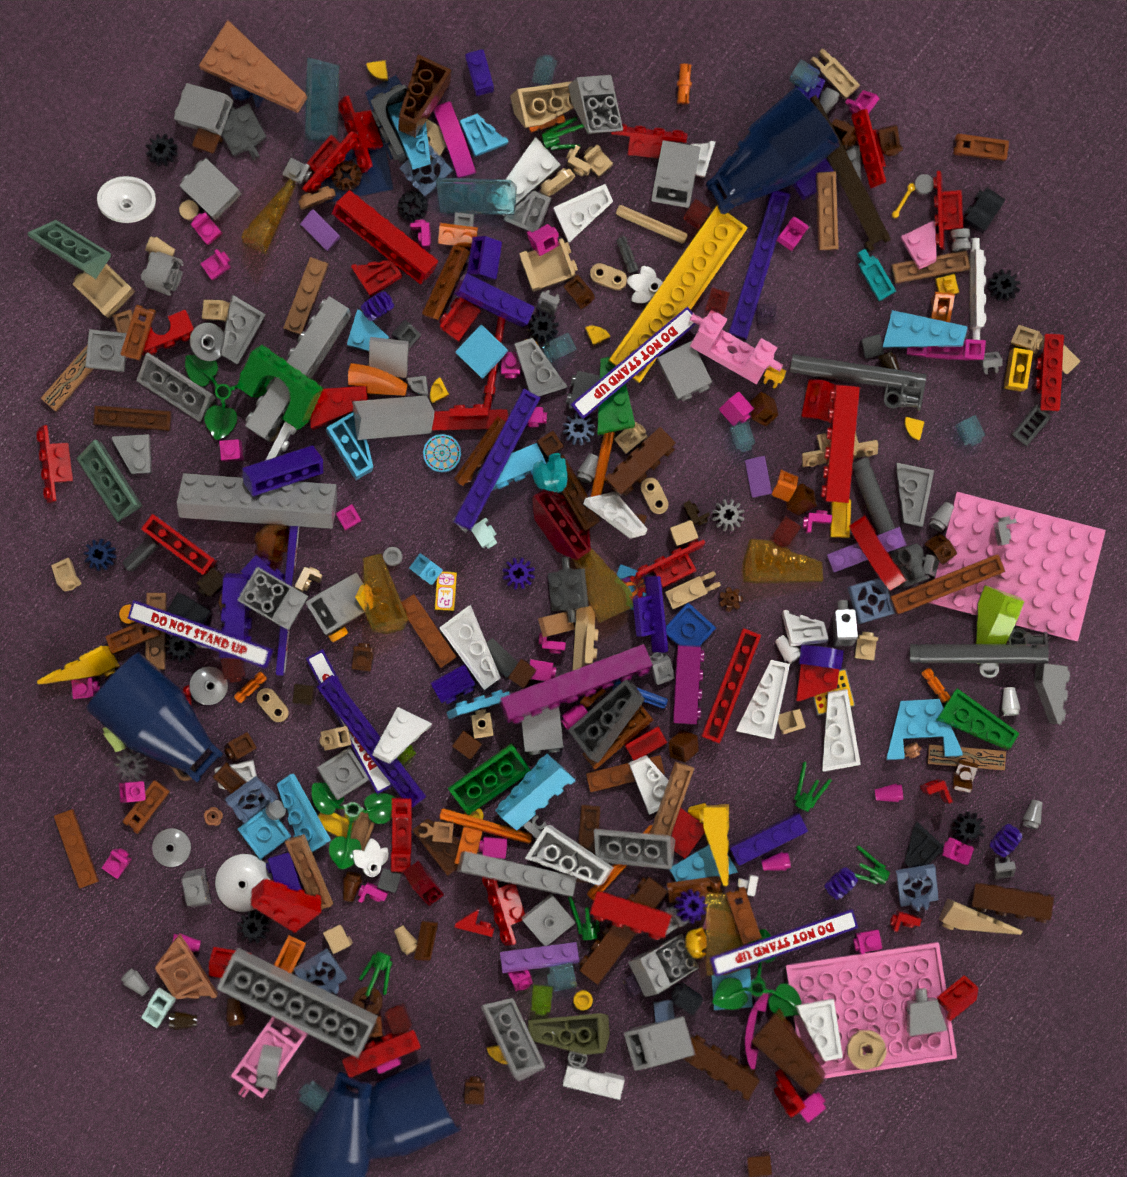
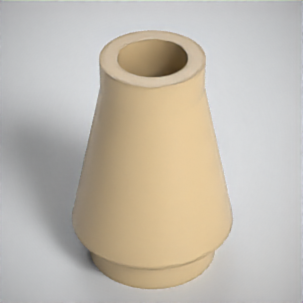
M150 237L145 251H148L149 254L159 251L173 256L175 248H172L158 237Z
M404 925L397 928L394 933L402 953L404 952L407 956L416 951L417 940L407 931Z

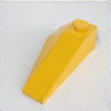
M100 646L79 657L80 661L76 660L64 666L65 669H58L39 679L37 683L41 685L102 675L108 677L116 672L115 669L120 666L114 654H111L109 646Z
M729 804L707 805L703 807V810H700V822H703L723 886H728L729 856H727V852L729 851V838L727 833L729 830Z

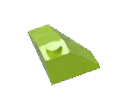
M984 585L978 601L976 644H1006L1024 605L1023 599Z

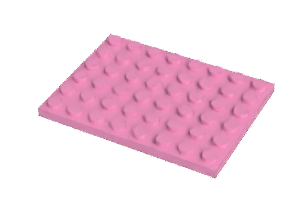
M956 492L953 501L954 509L945 532V537L950 540L957 555L945 564L939 562L934 579L996 554H999L1006 572L928 603L978 616V601L984 585L1023 599L1024 605L1015 626L1041 633L1047 632L1049 635L1078 641L1106 530ZM1010 516L1011 520L1016 519L1017 523L1006 525V528H1009L1011 533L1010 544L998 546L993 524L999 522L998 518Z
M939 942L785 965L788 984L797 990L802 1004L834 999L843 1058L823 1061L800 1015H793L796 1034L799 1038L801 1037L808 1051L813 1054L825 1071V1078L957 1058L952 1023L947 1019L948 1011L940 1004L939 1007L947 1031L910 1036L907 1033V1001L916 1000L915 989L926 988L927 997H934L935 999L946 990ZM872 1030L878 1033L884 1040L887 1054L880 1066L870 1070H863L851 1062L847 1055V1044L851 1036L857 1031ZM870 1045L862 1047L864 1055L867 1052L871 1053Z

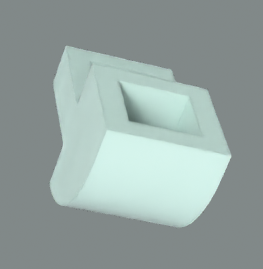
M158 988L141 1018L155 1028H158L174 1005L176 998L163 989Z

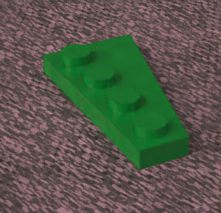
M610 357L601 359L600 379L615 367V365L608 361ZM626 384L599 405L598 435L635 427Z
M958 688L953 691L936 718L938 721L1006 750L1012 747L1020 734Z

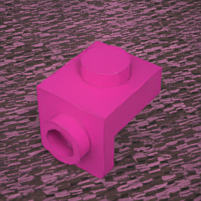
M863 90L856 101L847 99L845 103L852 114L862 109H867L869 114L878 102L879 97L874 93Z
M793 216L776 241L790 251H793L809 226Z
M816 510V513H808L807 517L803 518V528L806 529L805 533H811L812 522L830 524L832 522V515H827L828 511Z
M539 633V644H542V648L550 649L549 653L561 654V650H565L566 642L547 641V637H543L542 633Z
M949 837L943 847V856L968 865L974 847Z

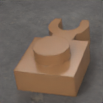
M434 821L433 827H430L427 823L420 824V826L427 828V833L419 834V837L426 838L432 835V841L452 843L453 823Z

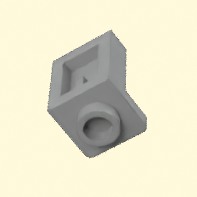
M290 158L282 175L304 186L305 182H308L312 177L313 172H311L310 165H305Z
M1010 516L998 518L999 522L993 524L997 545L1010 544L1011 533L1009 528H1006V525L1017 523L1016 519L1011 520Z
M656 652L649 656L653 664L651 668L657 685L675 679L671 659L666 653Z

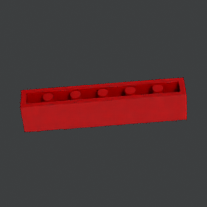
M349 190L336 202L332 211L336 218L420 285L434 272L439 261L420 247L418 243L405 235L403 231L390 223L388 219L375 211L373 207L365 203L358 195Z
M834 385V389L830 390L832 408L828 410V420H831L830 428L827 427L826 439H829L828 447H825L824 451L827 465L823 467L822 477L825 478V485L821 486L823 501L849 503L860 387Z
M745 628L741 629L700 736L717 743L721 742L761 638L760 634Z

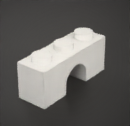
M567 1063L563 1086L619 1100L624 1084V1076L609 1072L597 1073L588 1070L584 1066L574 1068L570 1063Z

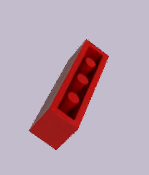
M152 514L141 528V530L202 575H205L218 561L157 515Z
M597 890L590 912L596 920L604 922L605 919L612 921V925L623 928V925L631 927V931L640 934L642 931L649 933V937L660 940V937L665 938L672 916L670 913Z

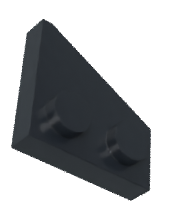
M916 821L903 862L909 868L929 865L943 850L944 846Z

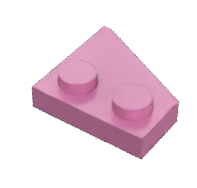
M935 221L901 236V241L919 270L936 262Z

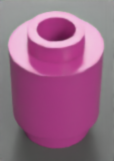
M582 704L575 705L562 715L564 719L561 722L568 730L586 715L588 711Z

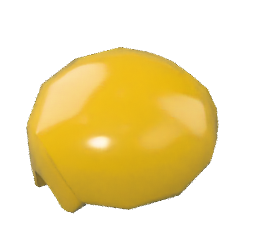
M703 927L690 930L685 937L686 950L695 959L706 955V953L702 952L707 947Z

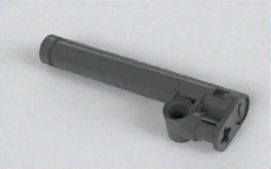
M793 354L790 373L886 387L884 403L887 407L904 408L907 406L917 408V411L921 410L927 374L804 355L800 356L797 354ZM895 394L898 396V399L890 401L888 396Z
M867 457L854 462L852 470L854 471V476L877 535L895 529V526ZM911 544L888 552L907 580L897 586V589L930 578L929 575H925L922 567L923 549L920 545Z
M1015 628L1009 636V644H910V663L1048 664L1047 632L1031 634L1023 629Z

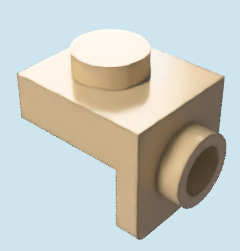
M576 145L574 150L570 149L566 157L568 159V166L573 169L574 173L583 176V174L588 176L591 171V165L577 158L580 147Z

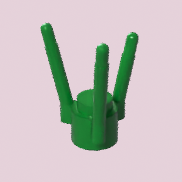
M573 117L552 129L546 130V133H542L545 147H551V151L575 148L576 145L580 147L579 144L557 145L556 143L560 142L559 136L583 128V124L557 132L577 120V117Z
M803 762L794 799L797 800L795 806L809 812L810 808L814 807L816 801L832 780L828 779L814 798L812 795L819 783L818 779L815 780L808 794L803 792L801 795L807 762Z
M858 845L857 849L876 866L871 868L860 863L859 866L869 871L871 877L854 873L856 878L869 881L875 885L877 883L884 885L890 871L886 870L885 865L878 862Z
M569 896L570 906L578 926V933L582 934V940L596 939L597 932H600V921L595 919V925L594 922H590L589 908L586 907V922L582 926L572 896Z
M377 951L376 955H372L370 962L360 975L359 980L361 981L372 965L376 968L365 994L367 997L370 995L379 971L384 970L385 967L383 995L387 994L390 968L393 963L390 961V955Z

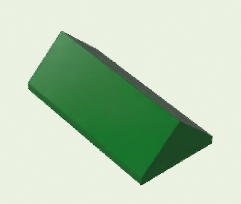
M510 744L448 787V790L464 811L470 815L523 778L531 770L517 749Z

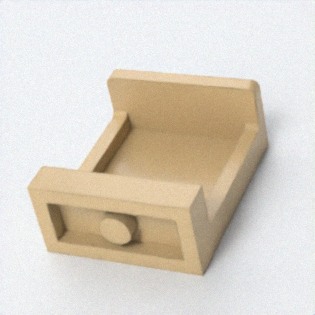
M563 238L559 239L558 247L542 256H539L535 250L528 253L527 251L519 253L532 292L575 277V271H578L575 261L570 260L569 253H571L568 242L564 243Z
M107 264L97 279H94L85 272H81L75 277V282L72 284L109 319L135 293Z

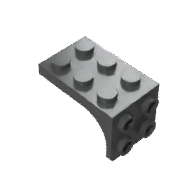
M398 84L385 94L382 92L375 95L370 101L374 109L371 111L377 126H382L379 129L385 142H390L388 148L394 161L398 159L399 163L402 164L407 160L389 123V114L387 112V106L403 101L406 96V85L401 86V84Z

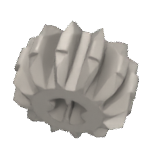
M724 499L722 501L723 506L719 503L716 504L720 511H712L713 514L718 515L712 518V520L720 521L716 525L717 528L723 524V531L727 530V526H729L731 531H734L733 524L739 528L741 524L737 520L744 521V517L739 516V514L744 513V510L738 511L737 508L741 504L737 503L734 507L733 499L730 500L729 505H727V501ZM727 510H729V513H733V516L730 518L731 520H727L723 516Z

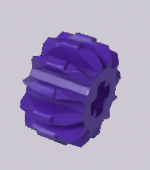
M386 292L378 293L362 304V313L369 321H374L393 309V300Z
M521 557L520 564H517L516 558H513V566L510 562L506 563L510 570L503 569V572L509 573V575L503 576V579L511 578L507 585L510 586L515 582L514 589L517 590L518 584H520L523 590L525 589L523 582L530 586L531 582L527 578H535L534 575L528 572H533L535 569L534 567L527 569L531 564L530 561L523 565L524 558ZM518 568L524 572V576H520L519 579L515 578L516 575H513L514 571H518Z
M1007 824L994 835L990 847L996 854L1006 857L1018 846L1022 839V834L1016 827Z
M844 867L827 881L825 888L831 897L840 899L856 885L858 879L851 870Z
M689 889L687 893L684 891L680 893L681 898L676 897L675 900L679 905H674V908L679 909L676 915H682V921L688 920L689 923H694L695 920H701V915L706 914L703 908L708 905L702 903L705 897H699V891L693 893L692 889ZM688 904H693V908H688Z

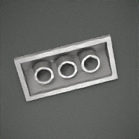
M147 353L145 355L136 381L200 422L216 397L151 354Z
M427 395L352 402L357 440L430 434L432 431L435 411Z
M601 829L594 830L595 855L606 863L672 869L675 839L672 836Z
M513 998L485 1004L481 1007L514 1078L521 1081L545 1068L543 1060Z

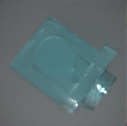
M543 54V57H538L532 78L533 82L551 85L557 65L554 57Z
M569 333L543 345L544 353L551 363L577 350Z

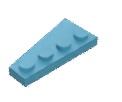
M403 102L387 106V112L412 170L429 165L431 163L426 122L416 138L399 131V114Z
M892 310L883 349L893 347L923 348L930 346L960 347L964 344L968 327Z
M290 774L278 782L277 787L283 806L288 810L289 824L293 826L295 832L293 837L304 834L312 853L331 841L295 774Z

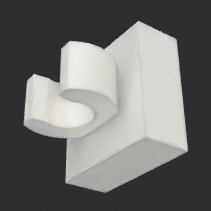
M749 874L748 880L739 878L737 886H744L747 895L755 896L758 877Z

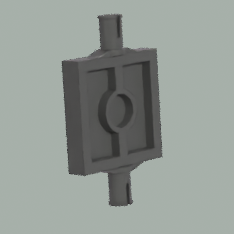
M246 104L239 109H234L233 105L231 106L222 131L229 149L234 156L249 151L253 160L259 159L260 155L255 147L261 141L267 139L263 128L250 104Z
M569 557L561 558L563 569L558 572L548 573L552 611L562 610L567 612L568 623L576 622V610L589 607L585 569L570 568Z

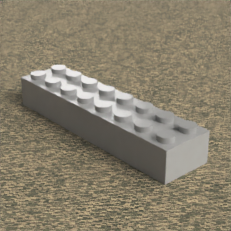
M330 296L327 300L324 299L319 305L320 311L316 316H312L308 323L309 328L306 332L303 331L300 334L298 345L296 348L293 347L287 355L289 358L287 363L300 370L310 379L352 316L349 308ZM277 377L269 382L266 388L268 390L264 397L261 396L258 399L256 410L254 413L250 412L245 420L247 428L268 442L276 434V428H279L284 422L283 417L290 403L289 390L285 383Z
M183 473L177 499L179 518L333 529L337 505V485L295 482L252 496L243 483V478Z
M237 948L217 987L218 990L357 1058L378 1017L240 948Z

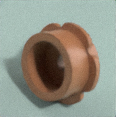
M917 742L905 746L904 756H909L910 759L920 755L921 747L918 746Z
M216 807L206 810L204 813L206 824L210 826L219 825L223 818L222 812Z

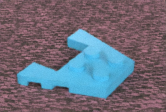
M940 699L900 702L886 760L905 759L903 739L942 737L944 757L963 755L952 727L936 720L943 709Z

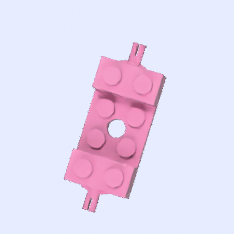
M713 310L703 319L694 313L692 314L689 321L699 325V330L690 345L693 349L756 385L765 369L769 366L780 372L783 364L774 360V353L778 347L761 338L756 348H753L748 343L722 330L728 319Z
M272 1017L231 1075V1077L243 1084L238 1094L241 1095L243 1093L242 1097L245 1098L249 1090H251L263 1099L268 1092V1088L256 1086L257 1068L264 1044L283 1048L281 1065L278 1072L279 1076L308 1033L276 1017Z

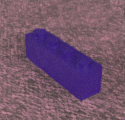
M467 273L461 277L454 292L455 295L520 327L528 324L535 308Z
M312 445L242 468L243 483L252 496H256L323 474V458Z
M795 813L730 845L729 849L736 863L741 865L808 832L800 814Z

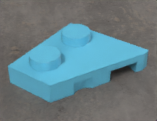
M478 114L462 119L459 122L474 157L507 145L509 142L506 137L503 138L495 131L496 129L487 124Z
M357 309L347 345L369 352L370 337L389 339V337Z

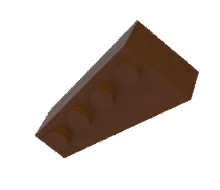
M419 54L417 55L415 67L413 68L411 80L399 114V131L416 138L449 87L451 69Z
M659 427L639 448L635 449L627 457L626 461L621 462L612 474L609 473L604 481L619 497L622 495L626 497L634 490L632 486L636 482L640 484L648 476L646 474L648 470L652 469L654 471L662 463L660 459L664 455L668 457L676 450L674 448L676 442Z
M976 882L972 906L976 907V911L988 912L989 909L995 910L997 915L1007 916V913L1015 914V918L1027 919L1028 916L1034 917L1036 922L1046 923L1047 920L1051 921L1055 895L1048 894L1046 896L1039 892H1023V890L1016 888L1006 889L1002 886Z
M778 1008L756 1032L751 1042L808 1093L812 1094L823 1082L826 1073L813 1054L808 1051L801 1037L799 1038L793 1029L794 1027L784 1017L782 1010Z
M690 1034L695 1054L682 1059L700 1071L706 1070V1074L714 1080L724 1081L723 1084L731 1091L739 1090L743 1094L742 1098L748 1101L760 1082L757 1073H755L756 1069H751L748 1064L743 1066L738 1063L739 1059L732 1054L728 1056L723 1054L722 1049L717 1045H708L705 1043L706 1039L702 1036Z

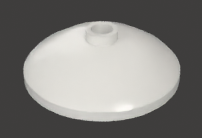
M124 176L111 179L102 185L97 195V203L100 211L109 219L121 223H133L143 220L151 214L155 207L156 197L151 186L145 181L135 177Z
M239 854L229 858L221 865L216 875L215 887L218 897L228 908L238 912H248L256 910L251 906L252 888L264 878L273 881L272 873H268L266 863L262 859L260 860L259 857L251 854ZM240 881L245 882L246 886L244 888L239 886Z

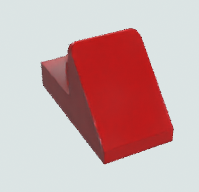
M479 908L456 921L454 928L492 937L495 927H492L491 923L486 921L476 923Z

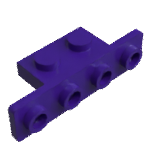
M646 576V596L633 598L636 636L651 635L652 651L665 653L668 652L661 577Z

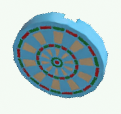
M445 434L435 435L424 446V460L434 471L440 473L449 472L459 464L461 448L453 437Z

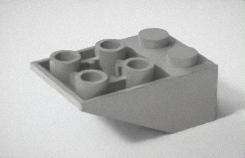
M611 75L577 77L568 85L572 105L588 134L623 131Z
M663 140L651 201L686 208L690 207L701 147Z
M257 567L239 596L238 601L289 630L308 596Z
M357 573L305 602L325 635H330L367 612L362 609L355 598L360 586L364 585ZM371 596V599H372L371 608H373V607H375L377 604L375 603V601L373 600V598H372V596Z
M1036 664L1034 684L1048 721L1051 724H1061L1065 719L1063 705L1068 696V691L1065 690L1066 682H1069L1070 671H1067L1068 666Z
M682 933L628 962L645 997L662 992L699 968L695 958L686 950L685 938Z
M684 1016L634 1027L624 1032L635 1071L695 1054Z

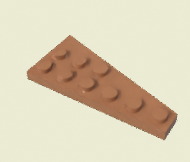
M229 21L226 22L199 64L201 70L296 113L300 111L307 99L306 93Z

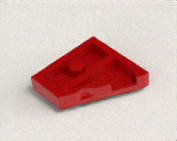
M390 260L368 262L366 265H351V268L370 297L403 277L396 265Z
M801 664L796 701L837 689L840 669Z
M680 808L674 824L672 837L675 839L674 851L686 859L705 833L703 823L682 808Z

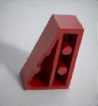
M367 387L323 389L310 417L311 429H319L354 412L353 401L369 400Z
M264 878L251 890V906L296 933L321 913V896L305 894L304 890L301 889L295 891L287 888L285 884Z

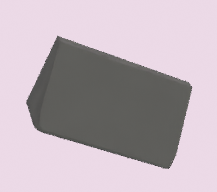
M149 536L123 560L125 568L133 572L159 548V544Z
M491 638L487 642V646L497 669L507 678L518 662L496 640Z

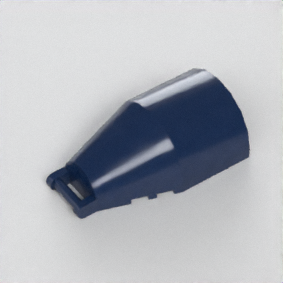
M795 87L749 127L748 130L750 132L743 141L740 140L737 145L739 147L732 156H728L718 172L706 183V187L716 199L720 213L726 214L735 206L795 184L840 146L839 140L818 108ZM720 186L723 188L727 196L725 200L718 189V187Z
M140 652L132 656L111 676L86 707V710L128 748L187 773L197 783L214 761L224 755L210 741L183 691ZM209 748L212 753L193 772L190 768Z
M430 1058L385 1078L372 1087L369 1098V1124H367V1137H369L367 1157L369 1159L406 1156L462 1130L460 1125L457 1126L445 1107L433 1077Z
M344 1072L337 1074L334 1087L331 1088L298 1141L289 1177H366L369 1166V1157H367V1144H369L367 1124H369L371 1084L367 1082L362 1083L350 1078ZM346 1085L358 1089V1094L346 1089Z

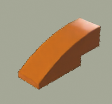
M350 364L348 385L367 386V393L406 395L408 384L399 378L374 367Z
M288 935L274 966L293 974L306 943Z

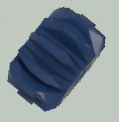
M100 539L99 542L92 540L93 547L87 544L86 547L89 549V552H83L84 555L89 556L84 560L85 563L91 562L89 568L93 569L96 566V571H101L102 567L104 570H108L107 563L113 566L114 562L111 561V558H117V555L112 554L116 548H110V541L105 543L104 539ZM98 551L104 553V556L101 555L102 559L97 558V554L99 555Z

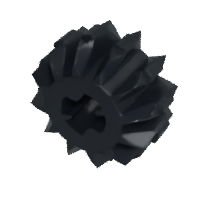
M156 134L155 141L153 138L149 139L152 145H146V148L149 150L146 152V155L150 157L151 163L156 162L158 167L163 163L165 167H168L169 160L172 163L175 162L172 157L178 156V153L175 151L178 149V145L174 144L175 140L173 138L168 139L167 134H164L161 139L160 135ZM164 147V148H165V149L163 150L164 153L161 154V153H160L161 148Z
M1003 269L999 270V274L994 272L992 274L993 278L988 280L991 286L987 290H993L990 296L994 297L997 295V301H1000L1002 297L1005 302L1009 301V297L1014 299L1016 297L1015 293L1020 291L1016 287L1020 284V281L1014 280L1017 274L1010 276L1011 270H1008L1005 274ZM1003 282H1005V283H1006L1005 286H1007V288H1006V289H1003V288H1002L1003 285H1000V284L1003 283Z
M539 311V318L534 314L531 316L533 321L528 322V325L531 327L527 329V332L533 333L530 338L538 337V344L541 342V338L547 344V337L552 341L555 339L551 333H559L557 329H554L559 326V323L554 322L555 316L548 318L549 312H546L545 317H542V312ZM541 324V325L544 326V325L546 324V325H547V326H546V329H547V330L544 331V330L542 329L541 331H539V329H540V326H539V325Z
M172 635L173 638L167 636L166 639L170 641V644H164V647H170V650L166 651V655L172 654L171 660H175L178 657V662H183V657L186 661L190 660L188 654L195 656L196 653L192 651V648L196 649L198 647L192 645L193 642ZM184 642V650H178L179 647L177 646V644Z
M966 811L965 817L959 813L960 821L957 819L953 820L957 824V826L952 827V830L957 831L954 837H960L959 841L961 843L966 840L967 844H971L972 838L975 842H978L977 835L984 836L982 832H979L980 829H985L984 825H979L983 819H977V813L971 815L969 811ZM966 824L972 825L970 832L965 830L967 828Z
M251 911L247 912V916L242 915L241 919L244 922L239 921L237 923L238 926L243 927L237 931L238 933L244 932L241 939L244 940L246 937H249V944L252 943L253 938L256 943L260 942V938L265 939L267 937L265 933L270 932V929L265 927L270 924V921H263L266 915L263 914L259 917V911H256L254 916ZM255 923V927H258V929L252 931V927H249V925Z

